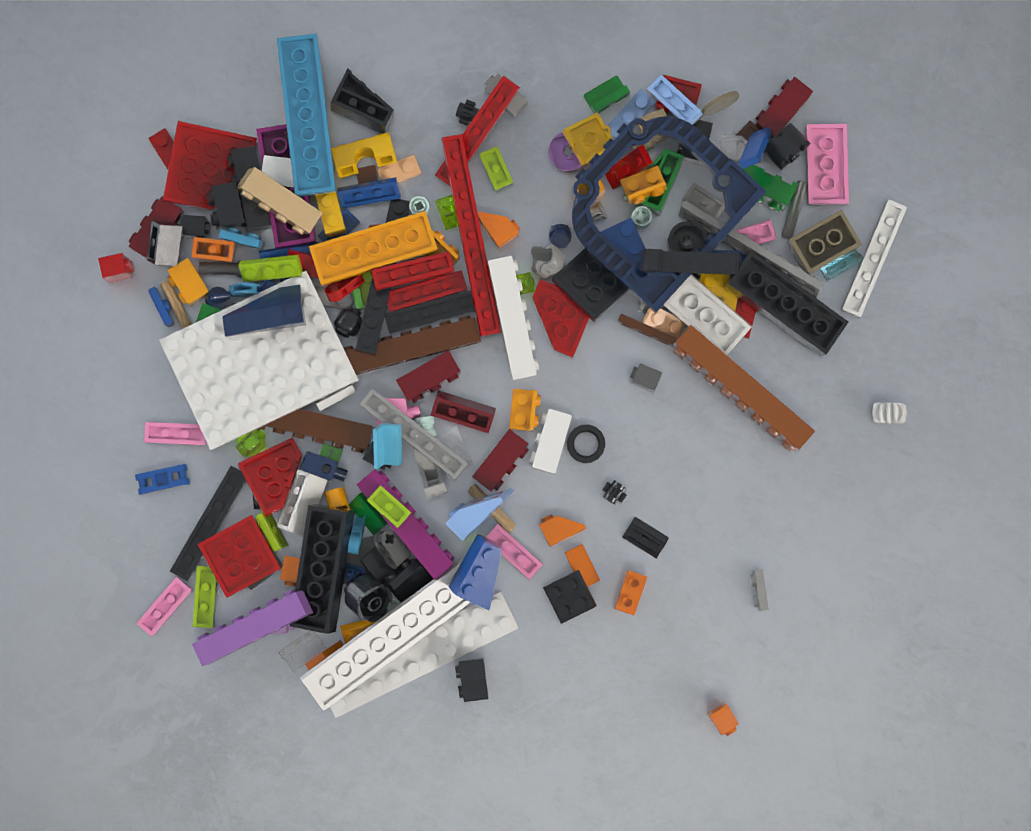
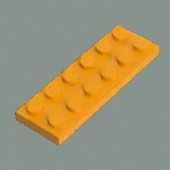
M426 211L309 246L321 286L438 250Z

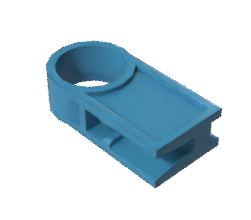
M241 282L229 285L230 296L250 297L255 294L258 295L257 287L260 284Z
M355 515L349 539L348 553L358 555L366 516L359 518L357 517L358 515Z

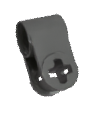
M393 530L378 531L374 534L373 544L391 568L396 569L410 557L409 549Z

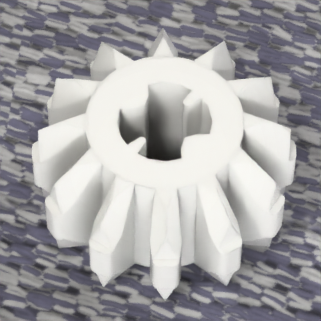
M875 403L872 410L873 421L875 423H904L907 416L906 405L903 403Z

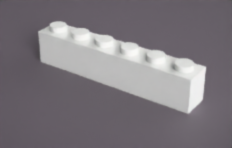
M512 256L487 260L512 380L537 375L536 370H539L537 358L533 359L532 350H535L533 338L529 339L528 331L531 330L529 318L525 319L524 311L527 310L525 299H521L519 292L523 291L521 279L516 278L515 271H519L517 260L512 259Z

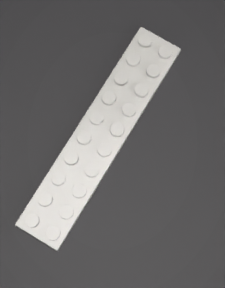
M464 557L437 579H433L300 677L323 711L470 603L456 596L448 587Z
M502 592L492 596L490 610L474 604L454 614L332 704L330 708L335 718L518 629L519 627Z

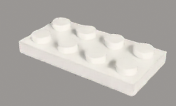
M692 274L664 304L666 308L686 325H692L726 355L752 328L746 320Z

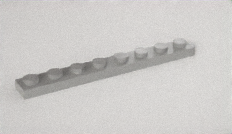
M686 200L680 208L679 215L688 221L699 223L710 234L712 232L716 234L725 224L717 220L713 214L702 211L696 204L689 203ZM733 228L722 240L744 255L749 251H753L814 297H817L824 283L819 278L813 275L810 276L797 265L790 264L781 255H775L770 252L766 246L752 241L748 235L741 234Z

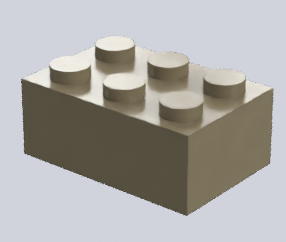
M842 210L787 241L800 267L809 275L853 252L862 245Z

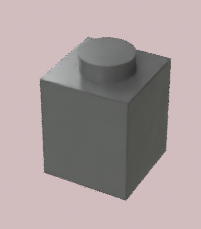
M640 363L638 368L634 366L630 378L633 381L631 384L654 393L663 372Z

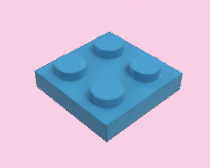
M227 227V230H220L219 237L224 240L260 250L264 249L265 242L261 241V237L247 232L246 236L241 235L242 231Z

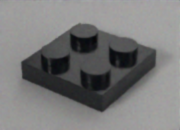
M579 570L543 587L561 624L597 606Z

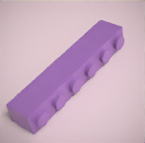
M295 589L283 594V599L279 601L277 598L272 599L266 603L267 607L263 609L260 607L254 608L249 611V616L244 618L241 615L231 620L233 624L229 626L223 624L214 629L215 633L211 635L205 633L197 637L198 641L192 645L201 665H209L313 613L303 590L297 592Z

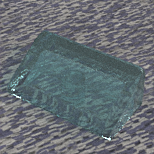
M854 250L822 268L820 271L825 280L829 281L858 265L864 258Z

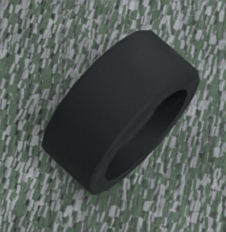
M589 424L580 425L569 434L567 450L576 461L592 463L603 454L605 438L597 427ZM583 432L592 433L598 440V448L590 456L580 455L574 447L575 438Z

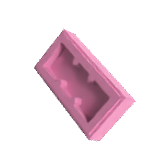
M771 219L736 230L741 234L748 235L757 244L777 239Z

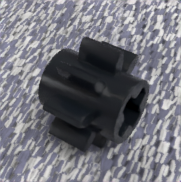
M468 99L465 104L460 102L455 115L459 117V123L468 126L469 121L473 120L479 111L478 108H475L476 102Z
M615 480L611 484L607 482L602 489L605 492L603 498L614 505L618 501L622 503L627 496L624 493L626 487Z

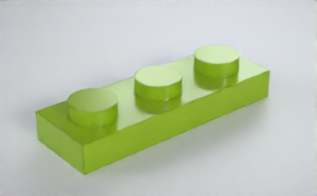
M298 255L243 260L238 265L243 282L302 276L303 272Z
M197 566L192 627L214 628L217 580L208 566Z

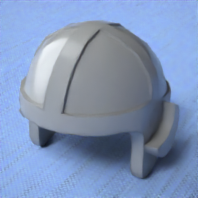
M556 245L532 247L533 265L531 271L541 278L553 277L564 267V254Z

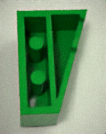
M665 148L648 169L655 166L659 167L667 189L664 190L662 195L657 197L651 195L639 204H631L638 207L645 206L651 212L661 215L684 162V156ZM624 194L623 200L628 202L627 197Z
M756 165L744 168L743 170L766 191L758 203L763 201L769 204L768 207L776 212L780 210L784 212L798 183L793 182L790 185L781 180L782 176L777 174L773 176L765 172V169Z

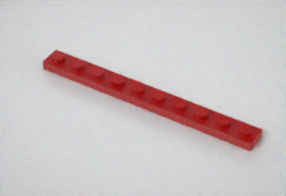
M462 134L442 137L441 141L480 337L501 333Z

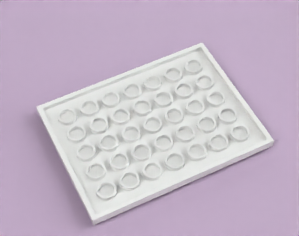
M307 271L302 272V276L291 277L260 292L258 295L255 294L159 340L210 450L216 449L359 381ZM301 286L306 325L225 337L222 316L280 287Z

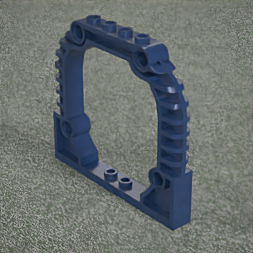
M669 116L656 117L647 121L637 118L628 125L624 123L616 131L619 135L614 140L610 138L604 144L603 148L605 150L601 155L596 153L589 161L591 166L587 170L582 168L575 176L578 180L572 186V194L575 197L572 207V224L577 238L595 258L654 313L665 304L692 273H679L676 275L675 273L646 272L643 277L637 276L635 270L639 266V261L633 263L600 233L593 223L590 205L599 195L600 188L598 182L631 146H642L655 135L670 137L682 144L714 175L712 186L715 190L723 192L724 212L730 218L716 234L712 232L704 240L706 245L702 249L698 247L694 252L711 253L766 193L754 179L732 159H729L695 126L683 119ZM633 125H641L643 128L642 134L636 135L632 129ZM720 176H725L728 179L726 187L719 184L718 179ZM584 184L587 186L588 192L586 195L578 193V185Z

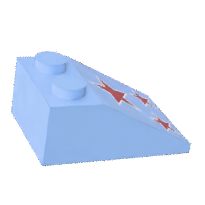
M510 488L471 500L465 505L461 503L449 513L448 517L450 519L445 524L463 541L514 490Z

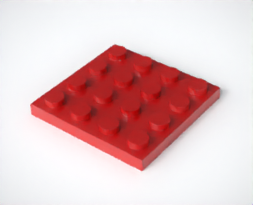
M178 121L162 200L212 211V207L208 206L206 201L208 190L211 186L232 182L231 176L234 173L233 169L229 168L227 156L230 155L229 152L233 149L255 146L256 148L257 138Z

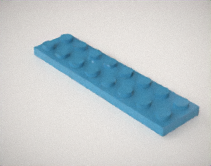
M317 33L277 38L295 195L299 197L336 192Z

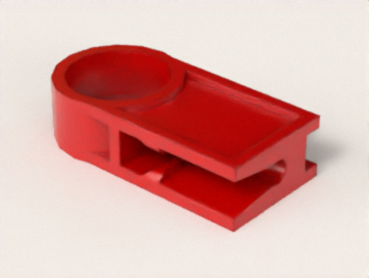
M363 274L329 284L325 288L328 300L330 302H337L365 282V279L362 277Z

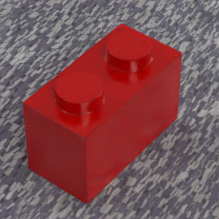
M123 253L98 258L102 278L108 283L133 278L132 272H135L133 262Z

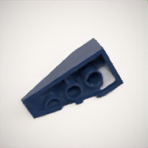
M301 286L280 287L222 316L225 337L306 325Z

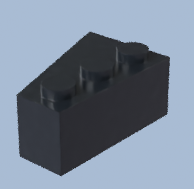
M347 68L330 102L331 111L379 133H386L394 118V109L376 93L374 94L362 80L360 81Z

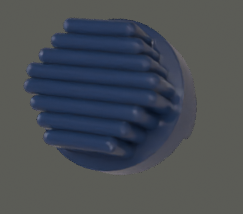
M556 224L551 226L549 240L558 248H566L569 242H571L572 234L568 225Z
M213 287L207 293L205 303L209 306L223 309L229 303L230 292L222 287Z

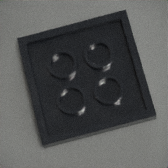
M586 248L552 277L551 280L593 322L600 318L629 291Z

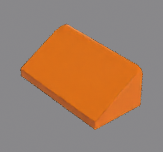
M583 544L565 552L573 572L580 571L587 587L600 581Z

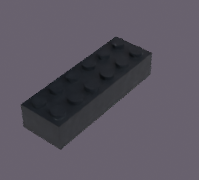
M753 251L745 253L741 259L739 274H731L723 285L819 356L827 355L849 323V321Z
M318 504L308 505L295 591L303 590L313 613L291 623L290 627L325 634L336 632L348 557V545L355 511Z

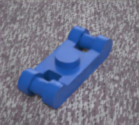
M182 464L136 474L135 479L139 483V495L189 485L190 480L186 475L187 465ZM178 472L179 480L173 481L172 473ZM151 478L152 486H147L146 479Z

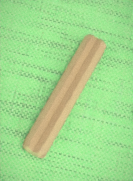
M169 280L161 283L160 287L181 329L192 325Z
M477 484L472 485L468 490L474 499L487 496ZM499 507L491 514L508 533L516 527L515 523Z

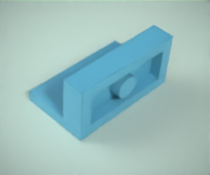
M381 423L373 429L374 469H379L383 465L400 466L402 464L401 424Z

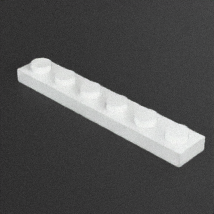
M892 200L887 201L841 311L861 318L907 209L906 206Z

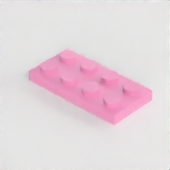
M807 124L806 139L811 143L806 148L808 205L849 204L847 124Z

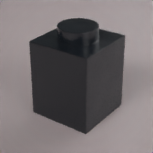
M181 215L180 225L183 230V238H207V234H210L211 223L208 222L205 216Z

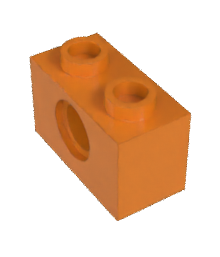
M194 237L191 257L234 263L237 243Z
M627 570L614 609L634 616L647 576Z

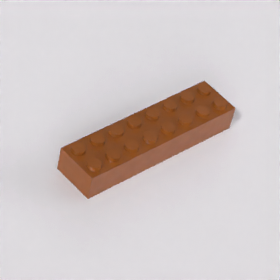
M692 325L674 343L672 348L675 349L674 354L682 360L684 358L690 362L689 366L695 372H702L705 375L704 379L710 385L714 386L716 384L721 389L719 392L727 399L731 397L736 401L735 406L742 412L747 411L752 415L750 417L751 420L759 426L760 424L764 425L767 428L766 432L774 439L778 437L782 441L781 445L789 452L800 450L815 432L813 428Z

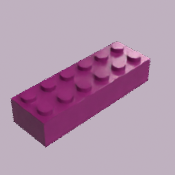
M287 124L256 129L262 165L264 155L291 159ZM284 186L295 194L294 187ZM309 195L299 196L311 205ZM269 211L275 248L317 242L314 227L309 234L303 233L301 235L292 229L293 226L291 224L279 221L275 218L276 215Z
M374 469L356 485L368 499L381 485L411 512L399 528L382 515V517L434 580L454 565L452 561L455 558L448 549L442 550L439 546L442 542L434 533L432 535L428 533L426 529L429 526L421 517L417 519L413 515L416 512L408 501L404 504L400 499L403 495L395 486L390 487L388 484L390 479L382 470L378 472Z

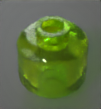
M260 429L251 431L237 438V445L235 447L245 458L247 456L252 457L266 447L264 440L266 436Z

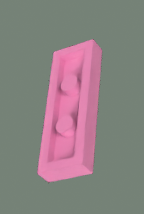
M145 422V443L206 446V439L199 424Z
M499 524L486 536V538L494 541L502 549L501 555L529 580L543 565Z
M176 577L136 624L153 637L192 592V589Z

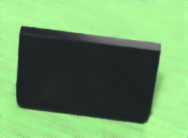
M634 517L622 538L656 559L669 539L668 536L637 517Z
M421 565L391 592L402 603L434 578Z

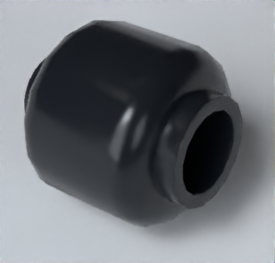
M354 307L342 309L334 321L335 331L345 338L356 336L361 327L362 313Z

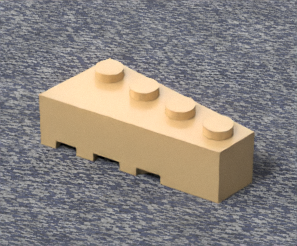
M256 167L248 169L237 186L238 192L241 195L256 202L263 210L275 214V218L279 221L291 224L293 226L292 229L301 235L303 233L309 234L322 215V212Z

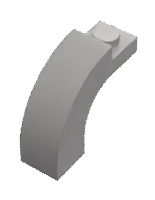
M413 447L428 499L448 493L441 468Z

